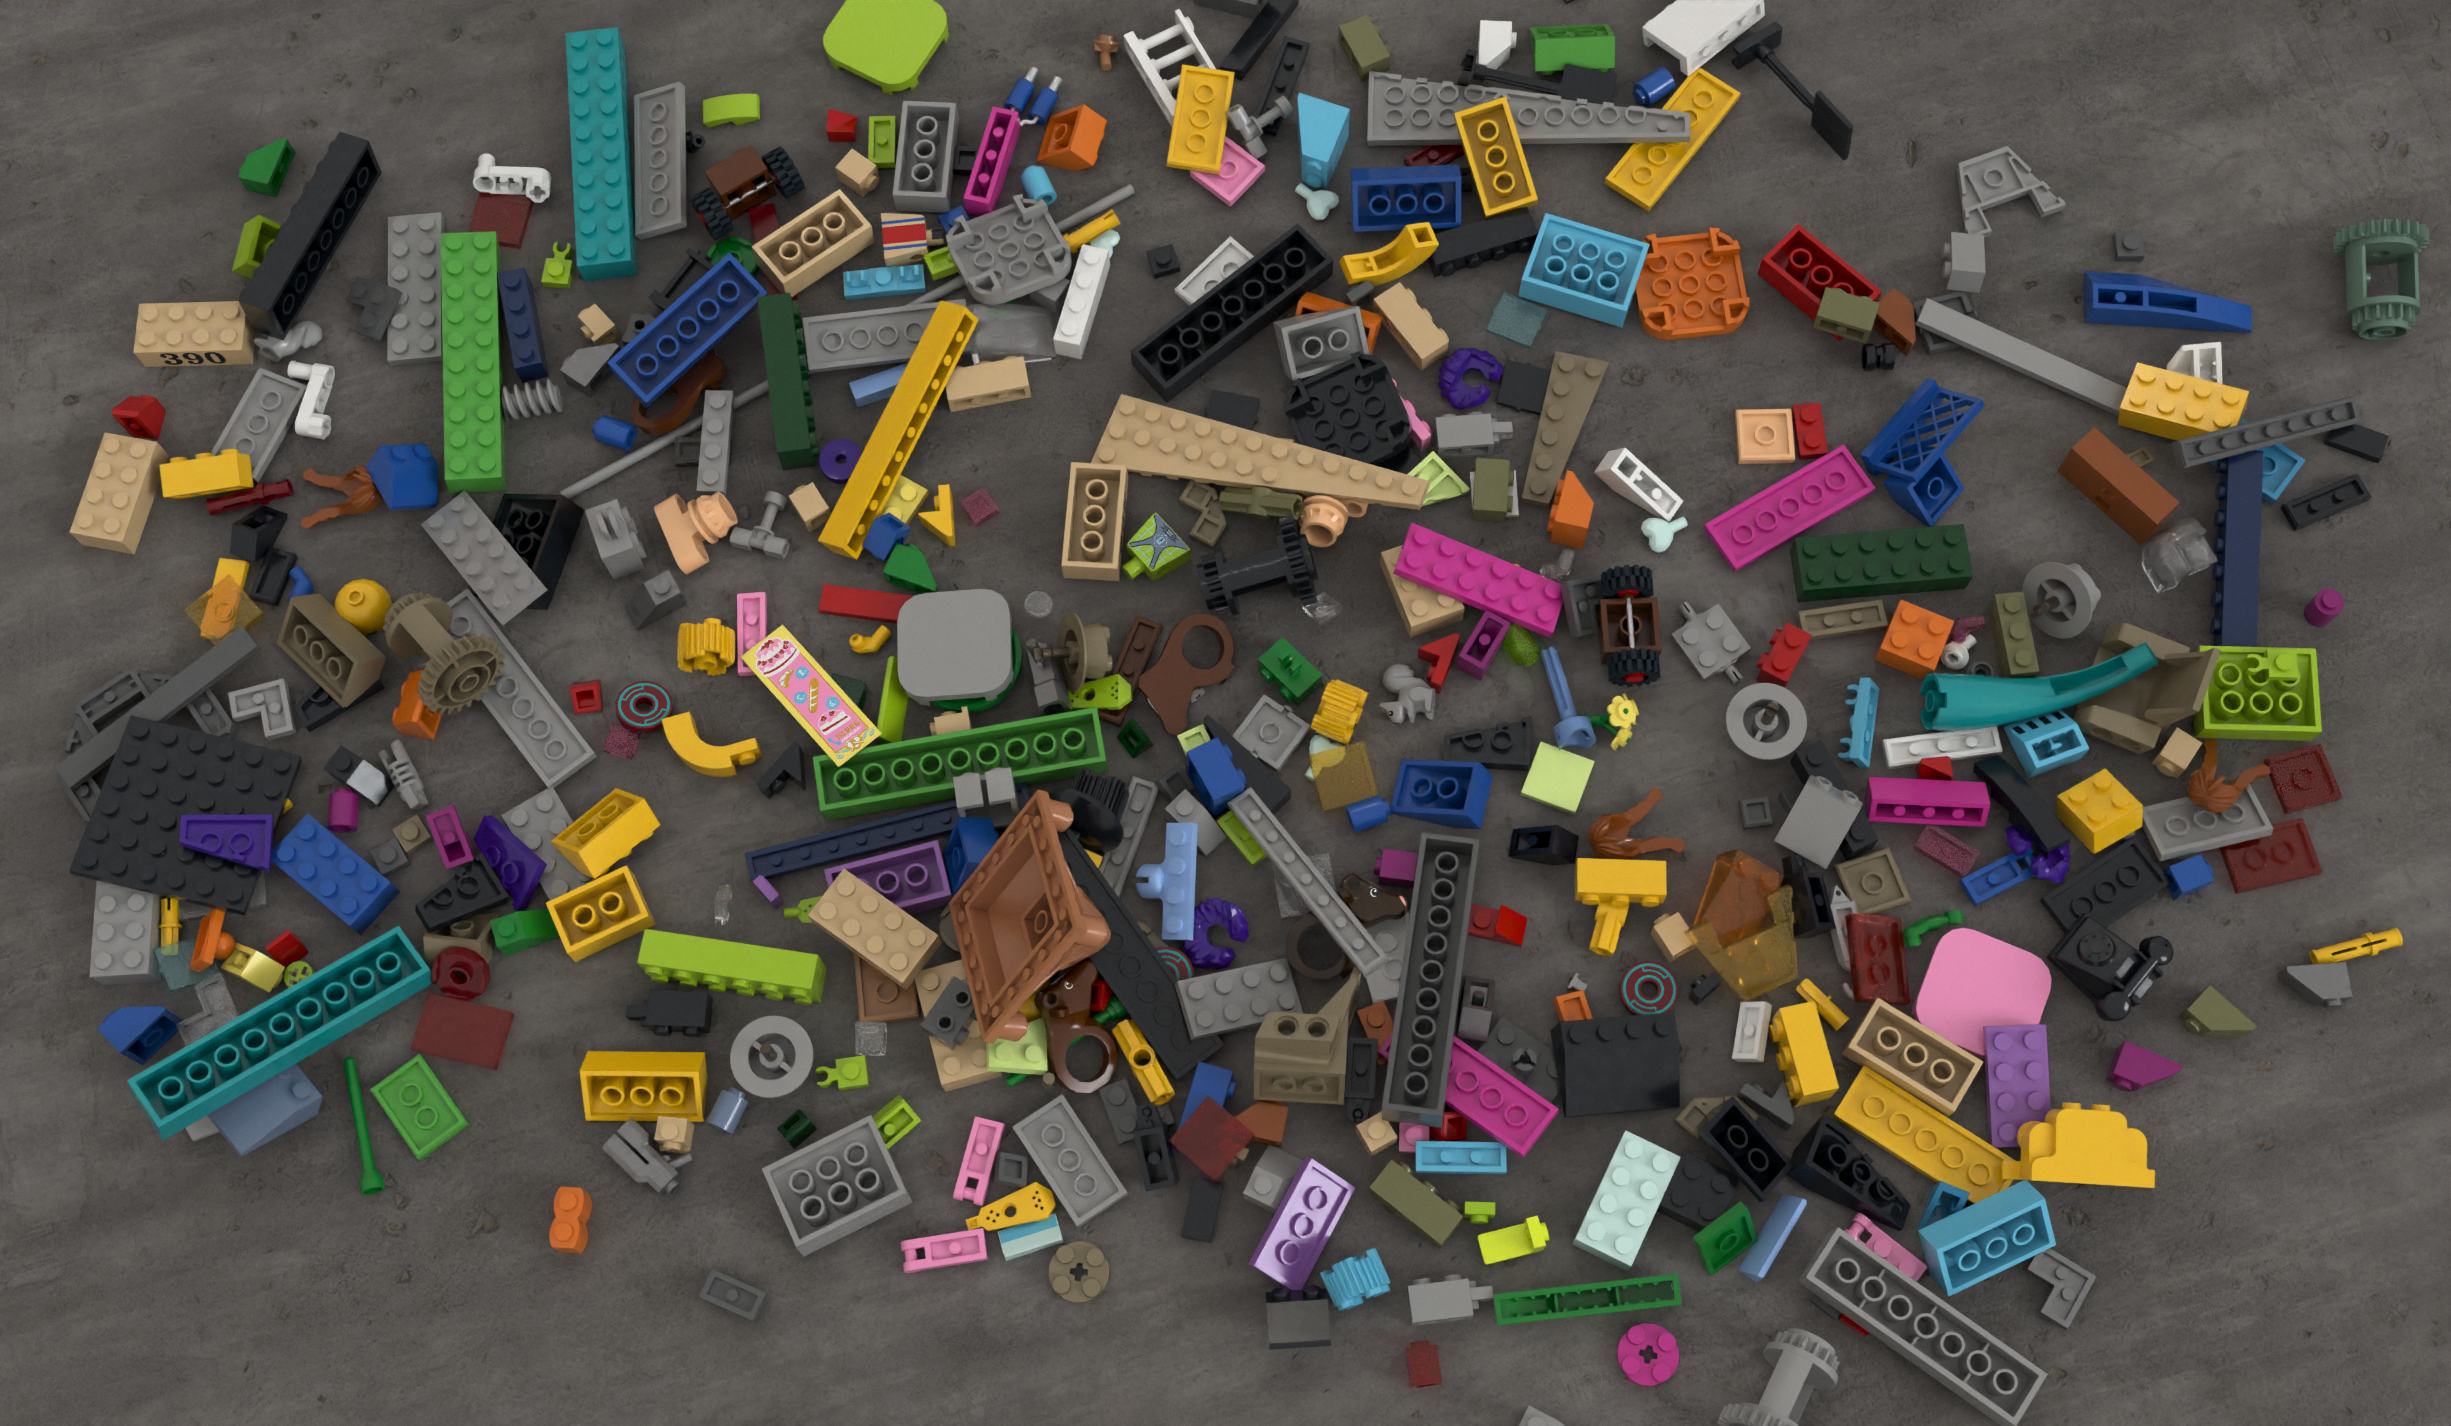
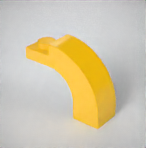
M1429 222L1409 224L1404 227L1394 241L1383 248L1367 253L1345 255L1339 263L1349 285L1364 283L1368 280L1372 286H1377L1395 280L1420 266L1433 254L1439 243Z
M690 712L662 719L666 737L678 757L688 767L701 774L713 777L737 775L736 764L748 765L754 763L757 758L763 757L756 738L727 746L706 744L699 738L695 720Z

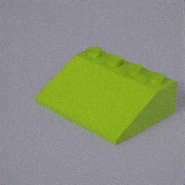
M2198 647V652L2208 651L2212 648H2217L2221 652L2200 711L2193 714L2194 738L2311 741L2322 732L2315 648ZM2267 649L2297 650L2298 679L2295 681L2265 680V672L2247 675L2244 671L2247 668H2256L2252 661H2244V658L2249 654H2257L2264 657V652Z

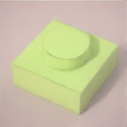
M1203 724L1177 735L1185 756L1187 751L1211 740Z

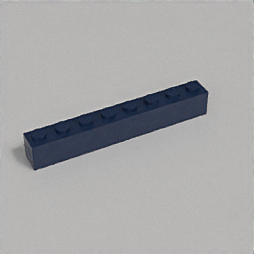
M2253 450L2218 459L2216 464V472L2220 473V483L2217 484L2215 490V498L2219 500V510L2216 511L2214 517V525L2218 527V536L2215 537L2213 543V552L2217 553V563L2214 564L2212 570V579L2216 580V590L2213 591L2211 597V606L2215 607V617L2212 618L2210 624V633L2214 634V644L2211 646L2257 647L2263 451Z

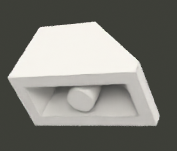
M1480 20L1478 41L1479 64L1487 65V68L1496 70L1509 59L1511 48H1516L1517 32H1512V21Z

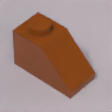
M1892 288L1878 301L1880 304L1873 328L1907 356L1916 341L1914 305L1910 303L1906 295L1898 293Z
M1259 1101L1225 1123L1223 1126V1136L1282 1148L1289 1113L1288 1107L1283 1106L1284 1102Z

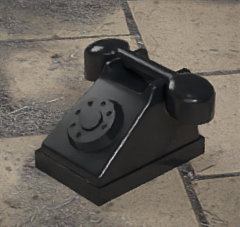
M2087 913L2080 914L2046 958L2095 1004L2096 1013L2101 1019L2112 1022L2123 1020L2128 1016L2132 1007L2140 1004L2139 1000L2153 982L2163 975V972L2157 966L2166 965L2171 962L2174 953L2171 943L2163 936L2144 938L2139 945V950H2137L2096 922Z

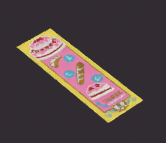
M781 625L741 656L742 660L838 767L882 734L784 625Z

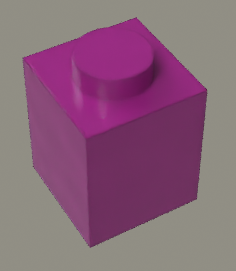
M1383 849L1382 858L1376 857L1374 875H1380L1379 884L1413 889L1418 853Z

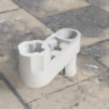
M486 153L479 156L478 167L474 171L473 185L478 191L489 192L490 194L526 195L536 203H541L549 197L551 175L547 170L539 167L495 166V158L492 155ZM497 177H500V183H496ZM508 178H513L515 183H510Z
M291 361L287 371L289 378L309 381L295 421L296 434L325 440L331 431V418L328 415H323L335 377L334 367L320 363L311 365Z

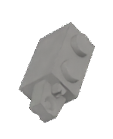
M1472 412L1461 416L1444 414L1441 417L1435 418L1436 451L1441 459L1492 455L1494 445L1499 444V440L1512 439L1513 437L1512 422H1497V419L1491 418V413Z
M1461 1275L1444 1276L1443 1282L1431 1283L1430 1278L1416 1279L1412 1281L1413 1285L1407 1287L1411 1326L1469 1320L1474 1316L1473 1310L1479 1309L1478 1302L1494 1300L1492 1286L1476 1287L1475 1281H1469L1468 1278L1461 1279Z

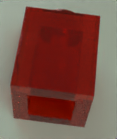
M1428 1340L1410 1343L1411 1348L1405 1349L1410 1389L1441 1385L1442 1378L1436 1344L1429 1345Z

